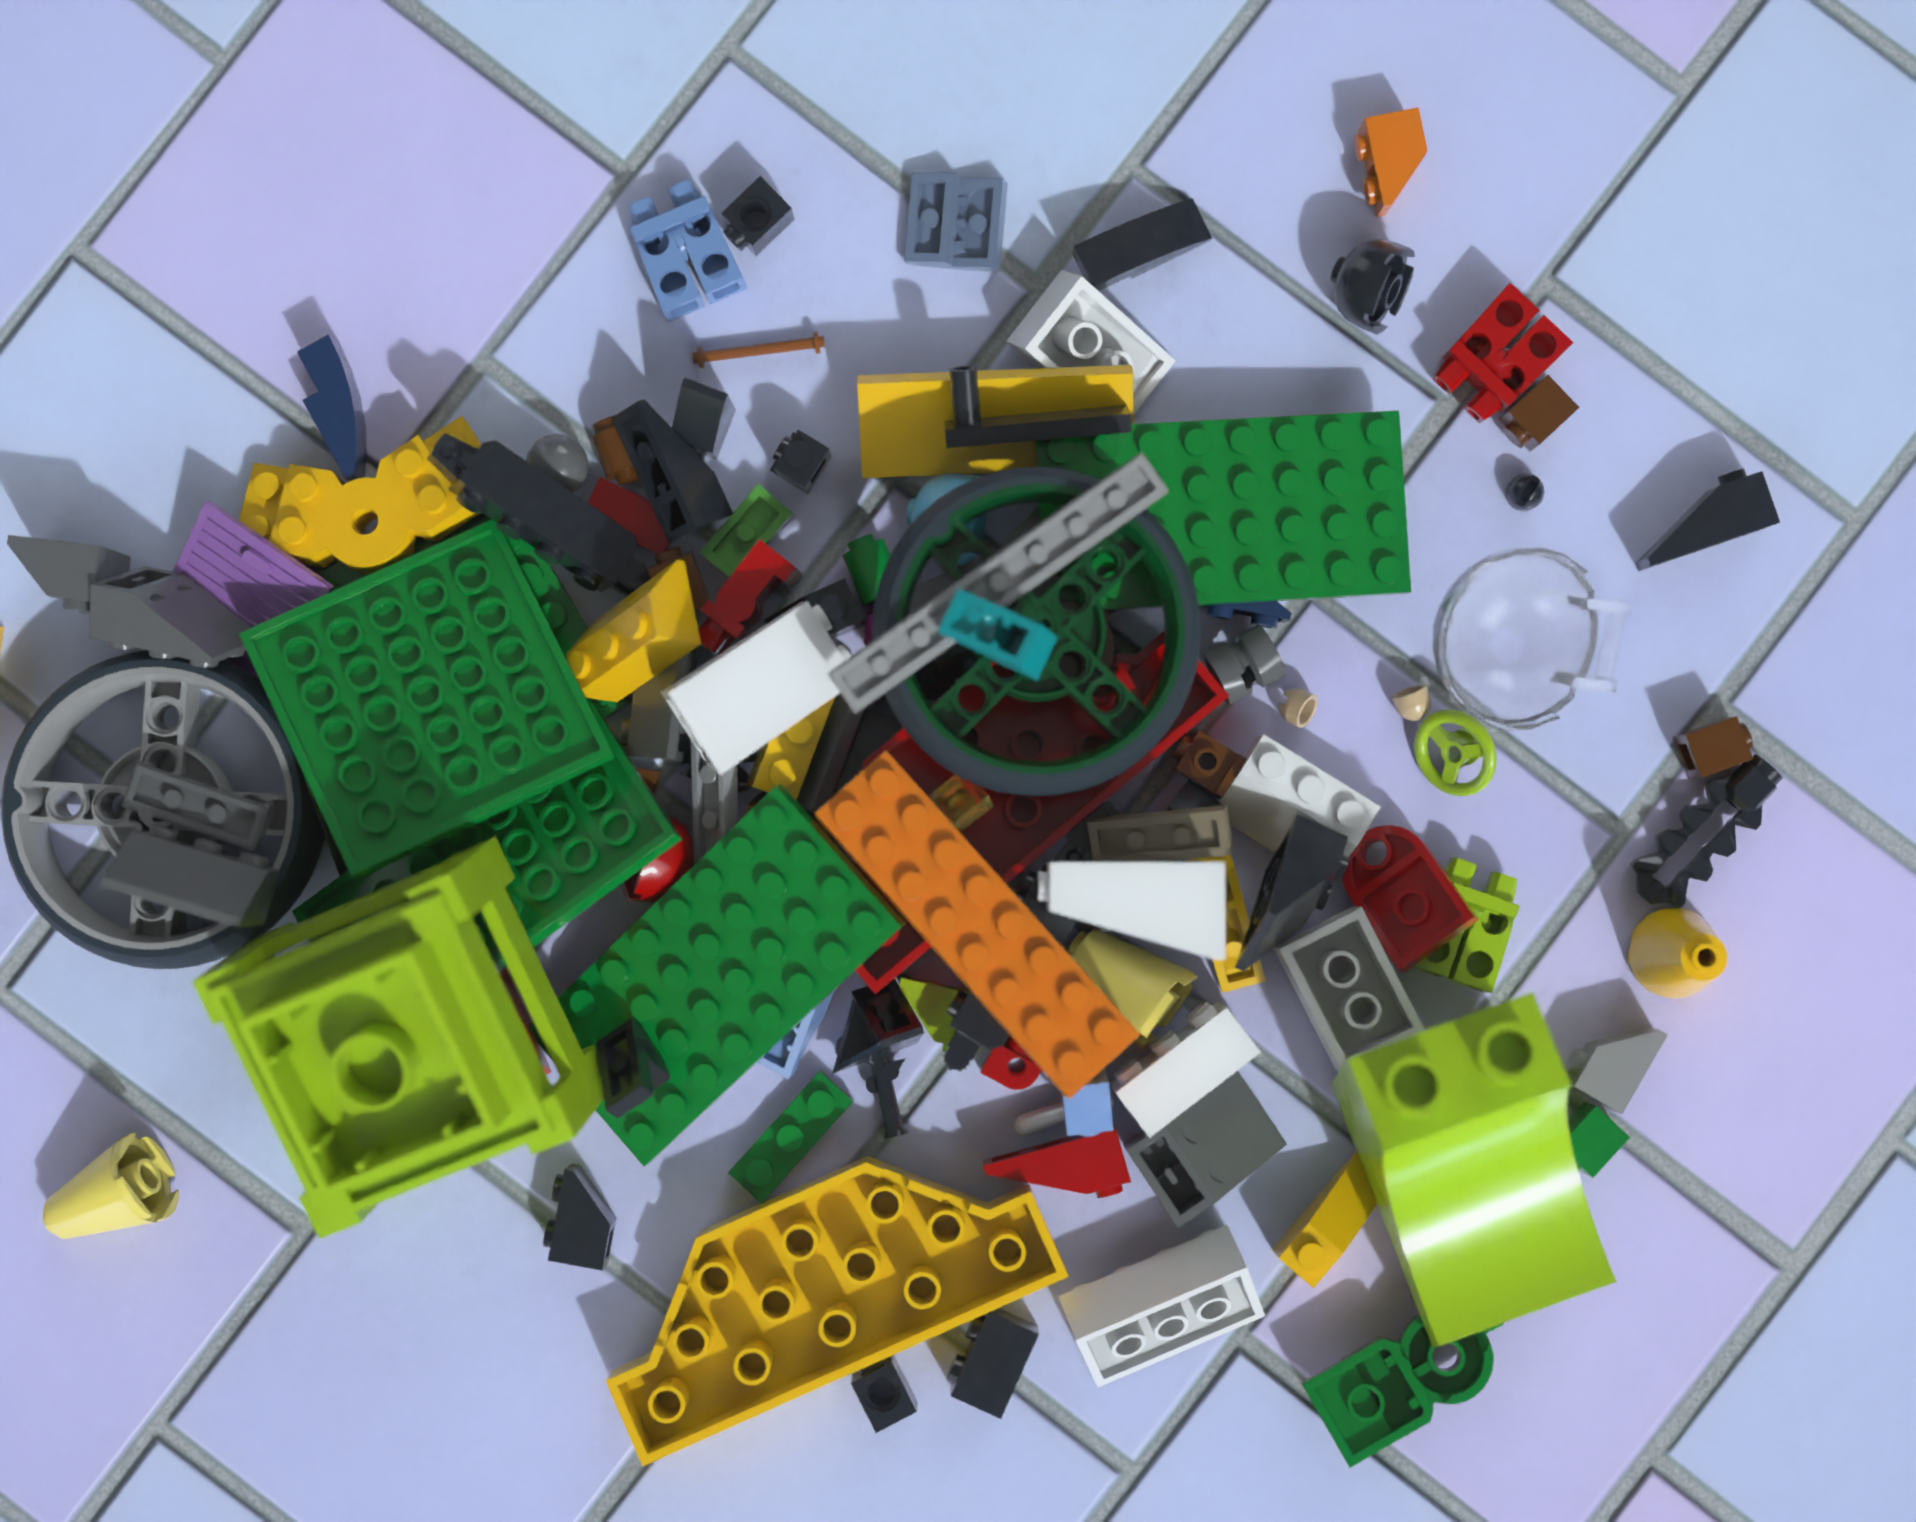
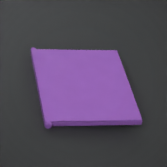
M210 500L204 502L173 570L175 573L187 575L251 628L328 594L335 587ZM247 650L244 651L243 656L226 658L259 678Z

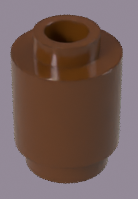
M610 416L592 425L595 433L592 441L606 479H616L618 485L628 484L639 478L611 419L613 416Z

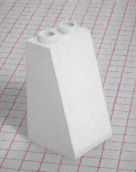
M808 601L800 602L660 692L711 771L721 775L840 693L827 673L852 656L843 644L838 647L835 646L827 633L832 628V625L818 605L811 608Z
M1046 862V872H1038L1037 874L1038 900L1046 901V909L1051 912L1215 960H1225V862Z

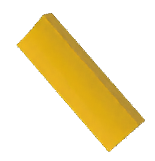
M1132 365L977 371L981 418L1127 405L1131 413V424H1134ZM949 372L857 375L862 478L932 476L944 473L984 474L1013 468L1036 467L1034 441L946 448L945 421L953 420Z

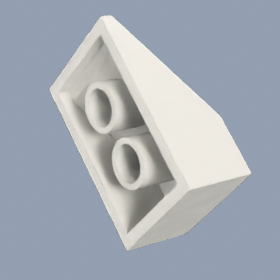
M1064 270L1060 271L1006 341L1036 368L1132 365L1133 415L1176 361L1084 277Z

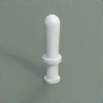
M1110 1095L1111 1106H1113L1114 1103ZM1062 1102L1019 1115L1015 1120V1130L1020 1135L1030 1136L1064 1122Z

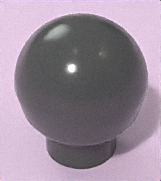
M561 434L544 436L537 440L527 453V462L572 493L577 491L586 480L589 468L587 455L582 446L571 437Z

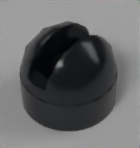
M1532 474L1516 476L1506 487L1505 495L1507 502L1518 511H1529L1537 507L1544 497L1543 483ZM1531 482L1535 487L1527 500L1523 502L1519 499V496L1525 490L1528 483Z

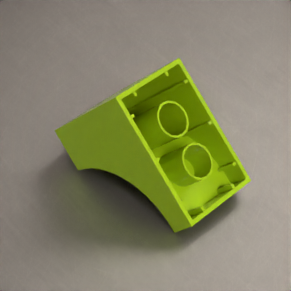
M1533 992L1346 1060L1331 1082V1086L1432 1347L1447 1344L1617 1282L1595 1227L1572 1149L1567 1120V1094L1571 1083Z

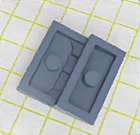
M912 173L904 262L935 268L1000 272L1008 183L1003 178H960L956 173Z

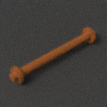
M813 331V337L709 351H703L702 346H697V352L692 353L693 364L699 363V368L703 369L705 368V362L814 348L816 354H820V348L825 347L824 336H818V331Z

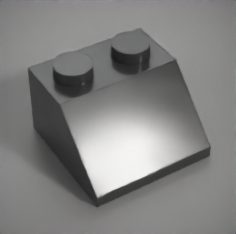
M8 535L7 545L47 596L63 600L62 608L77 610L79 613L90 614L91 583L128 572L130 568V556L102 546Z

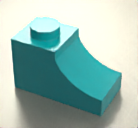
M960 588L957 589L937 631L941 635L1036 681L1058 638L1043 625Z

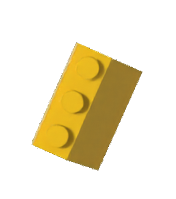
M677 559L594 620L566 653V660L585 698L619 702L701 645L685 561Z

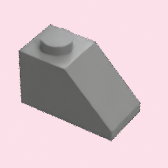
M1645 1027L1586 1043L1583 1049L1577 1048L1566 1063L1565 1070L1568 1073L1571 1087L1608 1109L1623 1114L1668 1034L1658 1029Z

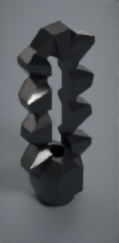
M1754 754L1752 760L1741 763L1729 776L1709 779L1704 784L1709 803L1685 805L1679 813L1682 827L1678 830L1666 829L1655 836L1659 852L1641 856L1630 863L1636 873V892L1649 904L1668 902L1681 908L1685 904L1689 878L1707 882L1711 877L1713 867L1710 857L1712 854L1715 853L1729 857L1736 851L1735 825L1757 830L1762 823V804L1777 789L1776 785L1783 779L1774 767L1760 756ZM1726 801L1738 810L1710 842L1698 851L1689 864L1676 874L1669 884L1664 886L1652 876L1687 841L1688 837L1708 819L1717 806Z

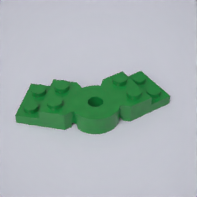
M1410 1292V1296H1409V1297L1411 1298L1413 1304L1415 1305L1416 1309L1418 1310V1308H1417V1306H1416V1303H1415V1301H1414V1298H1413V1296H1412V1293ZM1417 1314L1406 1324L1398 1341L1379 1336L1340 1358V1361L1303 1381L1301 1384L1349 1468L1430 1423L1434 1402L1453 1405L1460 1404L1480 1393L1488 1383L1494 1365V1354L1486 1333L1494 1331L1504 1325V1323L1449 1342L1456 1349V1361L1448 1368H1439L1433 1362V1352L1436 1347H1432L1421 1316Z

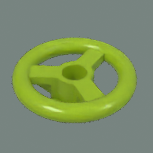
M1440 710L1427 716L1416 731L1414 753L1417 764L1425 778L1437 789L1454 796H1469L1482 791L1490 783L1497 765L1496 749L1490 734L1477 719L1459 710ZM1454 723L1462 727L1451 733L1445 730L1441 724ZM1429 736L1441 748V755L1445 761L1442 775L1436 770L1428 754ZM1483 757L1482 768L1478 776L1469 782L1458 783L1459 770L1465 765H1470Z

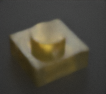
M954 775L927 796L959 832L963 831L993 807L990 797L978 785L957 775Z

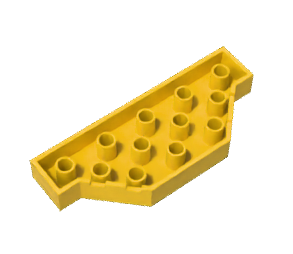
M866 1156L769 1199L762 1204L760 1203L702 1229L694 1241L652 1352L614 1368L605 1382L643 1467L1065 1279L1069 1275L1030 1184L986 1202L881 1160Z

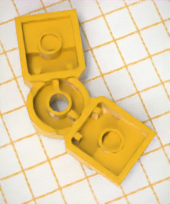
M461 415L426 440L417 435L382 458L379 462L376 478H359L345 483L330 470L289 464V468L253 463L239 521L303 565L324 568L333 562L336 557L351 570L363 575H370L412 556L416 548L414 543L417 537H422L427 541L439 542L479 515L465 509L456 500L457 495L448 490L452 482L427 460V457L435 443L445 433L475 448L482 443ZM378 519L375 530L364 535L365 526L370 521Z

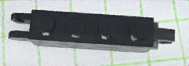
M445 433L430 451L427 460L452 482L448 490L457 495L456 500L461 506L476 514L482 512L497 522L496 528L501 533L515 540L521 538L536 548L534 552L540 559L554 566L561 565L573 573L574 581L585 589L603 592L611 587L620 594L624 593L625 597H627L651 579L646 567L647 565L633 556L637 549L633 533L498 441L483 442L475 448Z
M1068 841L1052 862H1090L1092 854L1077 844ZM1043 865L1039 872H1046V865ZM1029 870L1016 894L1023 897L1021 902L1062 946L1077 919L1046 909V901L1038 900L1037 873ZM959 989L946 1011V1014L953 1017L948 1026L954 1029L955 1033L947 1045L948 1049L944 1050L943 1062L946 1063L949 1070L953 1069L962 1072V1069L966 1070V1066H970L969 1061H973L981 1046L987 1050L1003 1047L1009 1037L1005 1029L970 990L968 993H965Z

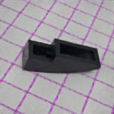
M1193 198L1150 212L1074 246L1072 255L1083 277L1098 291H1101L1128 277L1133 279L1211 241L1212 236Z

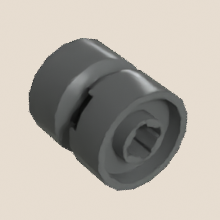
M1260 624L1237 635L1235 645L1231 646L1224 642L1202 654L1206 669L1228 693L1229 697L1224 700L1228 705L1252 694L1253 685L1257 684L1263 688L1286 676V670L1280 655Z

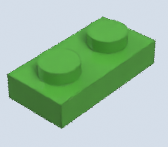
M757 484L736 508L733 515L724 522L699 553L729 578L759 539L768 545L794 514L760 484Z

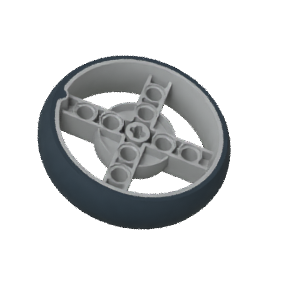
M149 650L132 652L102 661L73 676L56 689L40 705L18 738L9 759L1 797V823L8 858L17 881L39 914L55 930L83 949L114 962L149 969H179L216 961L230 955L249 940L270 930L301 896L318 862L325 835L306 787V777L261 680L249 671L226 660L219 661L218 666L203 668L190 664V659L181 657L169 659L155 658L149 655ZM145 686L141 745L118 758L106 771L100 784L51 782L59 756L77 727L102 704L127 691ZM201 689L208 690L231 701L257 724L276 754L283 774L286 794L233 792L227 776L219 765L209 755L197 748ZM174 705L179 712V720L175 727L168 729L163 717L165 711ZM171 751L176 758V766L172 773L274 807L264 835L283 836L279 853L272 868L281 872L265 924L235 927L217 922L205 928L185 932V911L166 906L162 912H158L154 909L152 901L132 895L129 928L116 924L90 907L70 885L55 856L48 823L97 826L101 839L114 856H116L132 830L149 831L151 824L176 830L179 832L177 840L193 845L196 838L224 845L225 841L128 808L122 817L118 818L115 816L112 810L113 800L120 794L125 796L136 762H143L161 769L160 762L163 755ZM73 792H76L81 799L80 810L75 815H72L67 809L68 797Z

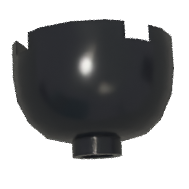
M1376 239L1368 240L1353 248L1346 258L1341 256L1333 267L1331 282L1335 283L1334 298L1337 309L1344 318L1359 328L1378 335L1384 332L1388 326L1382 324L1381 321L1385 318L1388 310L1391 315L1396 316L1408 292L1414 267L1406 264L1407 257H1415V252L1411 248L1399 243Z

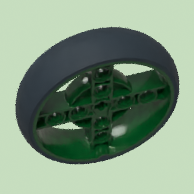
M1013 468L993 472L970 480L936 500L905 531L884 568L873 609V641L909 616L917 582L930 559L957 583L965 577L958 569L957 562L959 556L968 552L975 553L980 557L983 564L995 556L965 526L966 523L989 511L1015 504L1046 503L1066 506L1101 480L1083 473L1060 468ZM1144 509L1090 547L1070 569L1062 567L1016 600L1014 608L1009 610L1036 623L1043 621L1048 630L1058 637L1037 681L1016 671L1009 678L999 677L992 670V659L969 648L975 664L933 706L926 698L915 672L884 693L895 716L916 744L938 764L973 784L997 792L1037 797L1077 792L1101 784L1133 766L1156 746L1180 714L1189 695L1196 674L1201 640L1200 609L1189 568L1167 530L1147 509ZM1105 553L1113 559L1115 569L1111 577H1100L1093 571L1091 562L1095 554ZM1140 558L1155 583L1161 601L1165 631L1161 666L1155 684L1144 704L1101 662L1107 641V622L1100 599ZM1073 586L1079 590L1082 596V604L1078 610L1069 611L1060 605L1058 594L1062 587ZM1065 652L1075 653L1082 661V671L1075 678L1066 677L1059 670V658ZM973 685L982 692L983 704L977 711H966L960 706L958 693L963 686ZM1099 685L1108 686L1115 694V704L1107 712L1100 711L1092 702V693ZM1006 694L1019 700L1031 702L1050 701L1068 695L1110 738L1087 751L1073 756L1035 761L1005 757L987 751L971 743L963 736Z

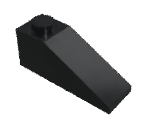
M645 399L635 402L611 418L669 543L708 529L733 515V511L715 472Z
M1742 468L1717 477L1720 485L1706 491L1636 562L1638 571L1780 523L1763 471L1747 476L1745 469Z

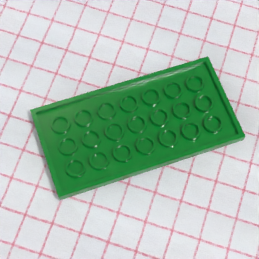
M1399 410L1131 424L1132 432L1034 441L1036 467L1065 469L1083 473L1103 480L1142 452L1169 490L1166 495L1146 509L1167 530L1179 548L1189 568L1199 606L1411 593ZM1038 503L1039 523L1045 521L1064 506ZM1085 552L1064 567L1070 569ZM1097 553L1092 557L1091 565L1093 571L1100 577H1111L1115 569L1113 559L1105 553ZM1141 558L1100 599L1104 611L1162 608L1155 583ZM1064 586L1059 590L1058 600L1059 603L1065 601L1082 603V596L1075 587Z
M586 698L613 752L614 759L356 881L348 870L292 910V913L297 922L300 923L440 864L454 853L496 836L515 876V879L505 889L532 946L535 947L673 847L682 838L596 704L590 698ZM409 898L311 938L308 942L311 943L410 900ZM480 909L472 916V919L499 973L507 967V964Z
M782 784L776 785L557 998L581 1049L594 1044L597 1050L596 1042L632 1018L639 1024L668 1069L670 1079L653 1090L654 1095L617 1119L605 1110L604 1099L595 1110L644 1167L661 1154L906 924ZM533 1021L529 1026L537 1043L551 1058Z

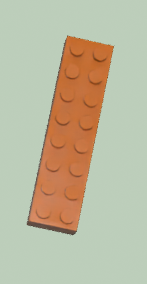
M884 751L815 812L816 819L1065 1098L1071 1099L1141 1035L887 751Z

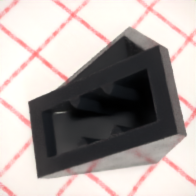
M895 978L876 994L869 986L851 991L853 1000L832 1074L915 1045L923 1036V1026L899 988Z

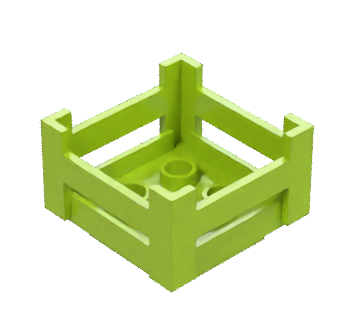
M496 836L458 851L440 864L295 925L293 922L261 934L246 942L192 981L212 1024L215 1025L222 1022L305 1190L298 1198L319 1240L362 1223L380 1202L526 1144L531 1154L534 1155L576 1138L604 1099L597 1050L594 1044L583 1049L580 1048L505 887L515 879V876ZM409 898L410 900L409 902H406L385 912L377 914L373 917H370L366 920L346 927L342 930H339L335 933L315 940L311 943H308L304 946L284 953L280 956L275 957L274 955L280 951L288 949L292 946H295L299 943L319 936L323 933H326L349 922L369 915L392 904L400 902L404 899ZM480 909L560 1075L553 1086L545 1073L472 919V916Z

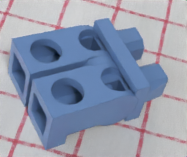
M690 180L682 181L668 189L675 208L665 213L658 214L651 197L640 199L629 205L634 225L630 227V230L668 323L705 307L686 263L689 260L693 263L710 304L748 289L706 197H700Z

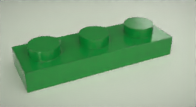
M820 1070L729 1170L728 1174L762 1204L853 1103L854 1099Z

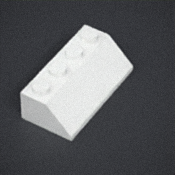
M1228 1225L1216 1230L1205 1231L1195 1239L1174 1248L1163 1249L1155 1256L1131 1266L1121 1267L1113 1274L1089 1284L1079 1285L1071 1292L1059 1296L1075 1341L1097 1387H1101L1265 1316L1248 1268Z

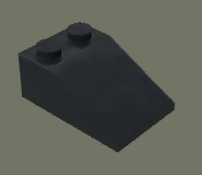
M1296 815L1264 871L1235 968L1245 971L1305 925L1315 908L1323 910L1332 890L1331 881L1339 883L1347 869L1350 858L1343 854L1348 836Z

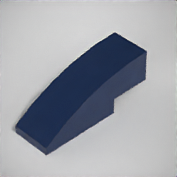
M328 334L297 351L318 392L302 401L345 479L350 482L355 479L365 478L367 460L366 425L360 393L351 366L340 343Z

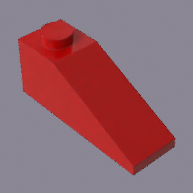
M1114 1123L1113 1131L1100 1132L1090 1137L1080 1135L1067 1136L983 1160L985 1175L1082 1194L1096 1192L1097 1198L1118 1194L1123 1191L1122 1184L1131 1182Z

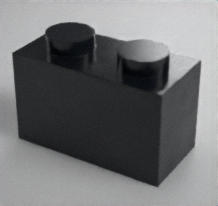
M1000 1308L971 1320L965 1337L971 1340L964 1356L956 1354L946 1376V1379L952 1382L950 1396L1001 1419L1039 1336L1038 1326Z

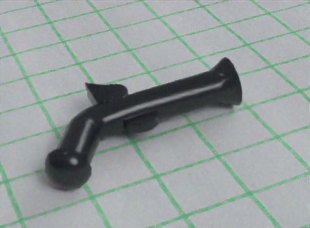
M842 1037L835 1043L836 1055L838 1054ZM884 1055L865 1062L871 1067L872 1076L866 1080V1088L870 1093H877L885 1126L883 1139L909 1133L902 1123L892 1081L898 1077L899 1069L906 1058L888 1062Z

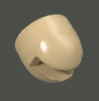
M1426 684L1404 689L1391 697L1399 715L1410 721L1422 720L1431 709V697Z
M1300 688L1285 691L1283 695L1288 697L1285 704L1278 703L1280 715L1287 722L1303 728L1312 719L1317 708L1318 698L1316 695Z

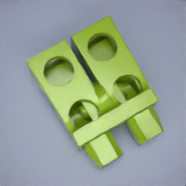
M1452 857L1444 870L1479 920L1412 968L1438 977H1444L1446 980L1483 993H1493L1511 934L1513 921L1516 919L1520 905L1513 903L1517 879L1493 871L1490 873L1483 893L1469 888L1477 865L1457 857Z

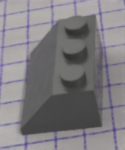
M699 646L625 697L626 701H632L630 719H623L620 743L622 746L627 747L626 753L628 756L675 762L685 761L689 736L660 692L697 668Z
M151 824L149 831L132 830L103 874L99 885L235 927L265 924L281 871L267 867L269 859L244 851H241L239 858L222 853L224 845L196 838L193 845L177 840L178 831Z

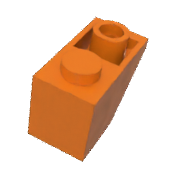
M1419 107L1366 117L1358 130L1359 134L1354 135L1356 157L1358 161L1365 162L1368 176L1363 179L1364 197L1367 205H1374L1376 217L1386 215L1428 152Z

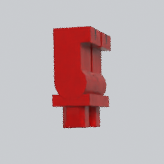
M1511 283L1498 294L1442 357L1445 361L1433 377V381L1448 394H1451L1464 380L1478 391L1463 407L1478 423L1483 422L1497 411L1501 413L1509 407L1519 395L1574 343L1551 320L1543 315L1509 349L1506 345L1540 311Z
M759 539L720 588L715 603L708 599L700 609V611L708 616L698 629L701 644L714 654L719 655L727 650L735 639L741 641L753 632L748 627L754 626L760 621L763 615V605L780 583L784 582L792 589L803 574Z

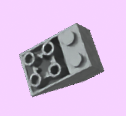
M144 566L90 584L89 638L107 641L111 648L119 650L140 648L149 650V655L155 658L169 659L181 657L190 659L191 665L203 668L218 666L219 661L229 657L243 656L244 651H246L239 633L251 627L185 574Z
M1238 1071L1150 1138L1142 1130L1123 1143L1125 1150L1178 1228L1220 1200L1287 1145Z

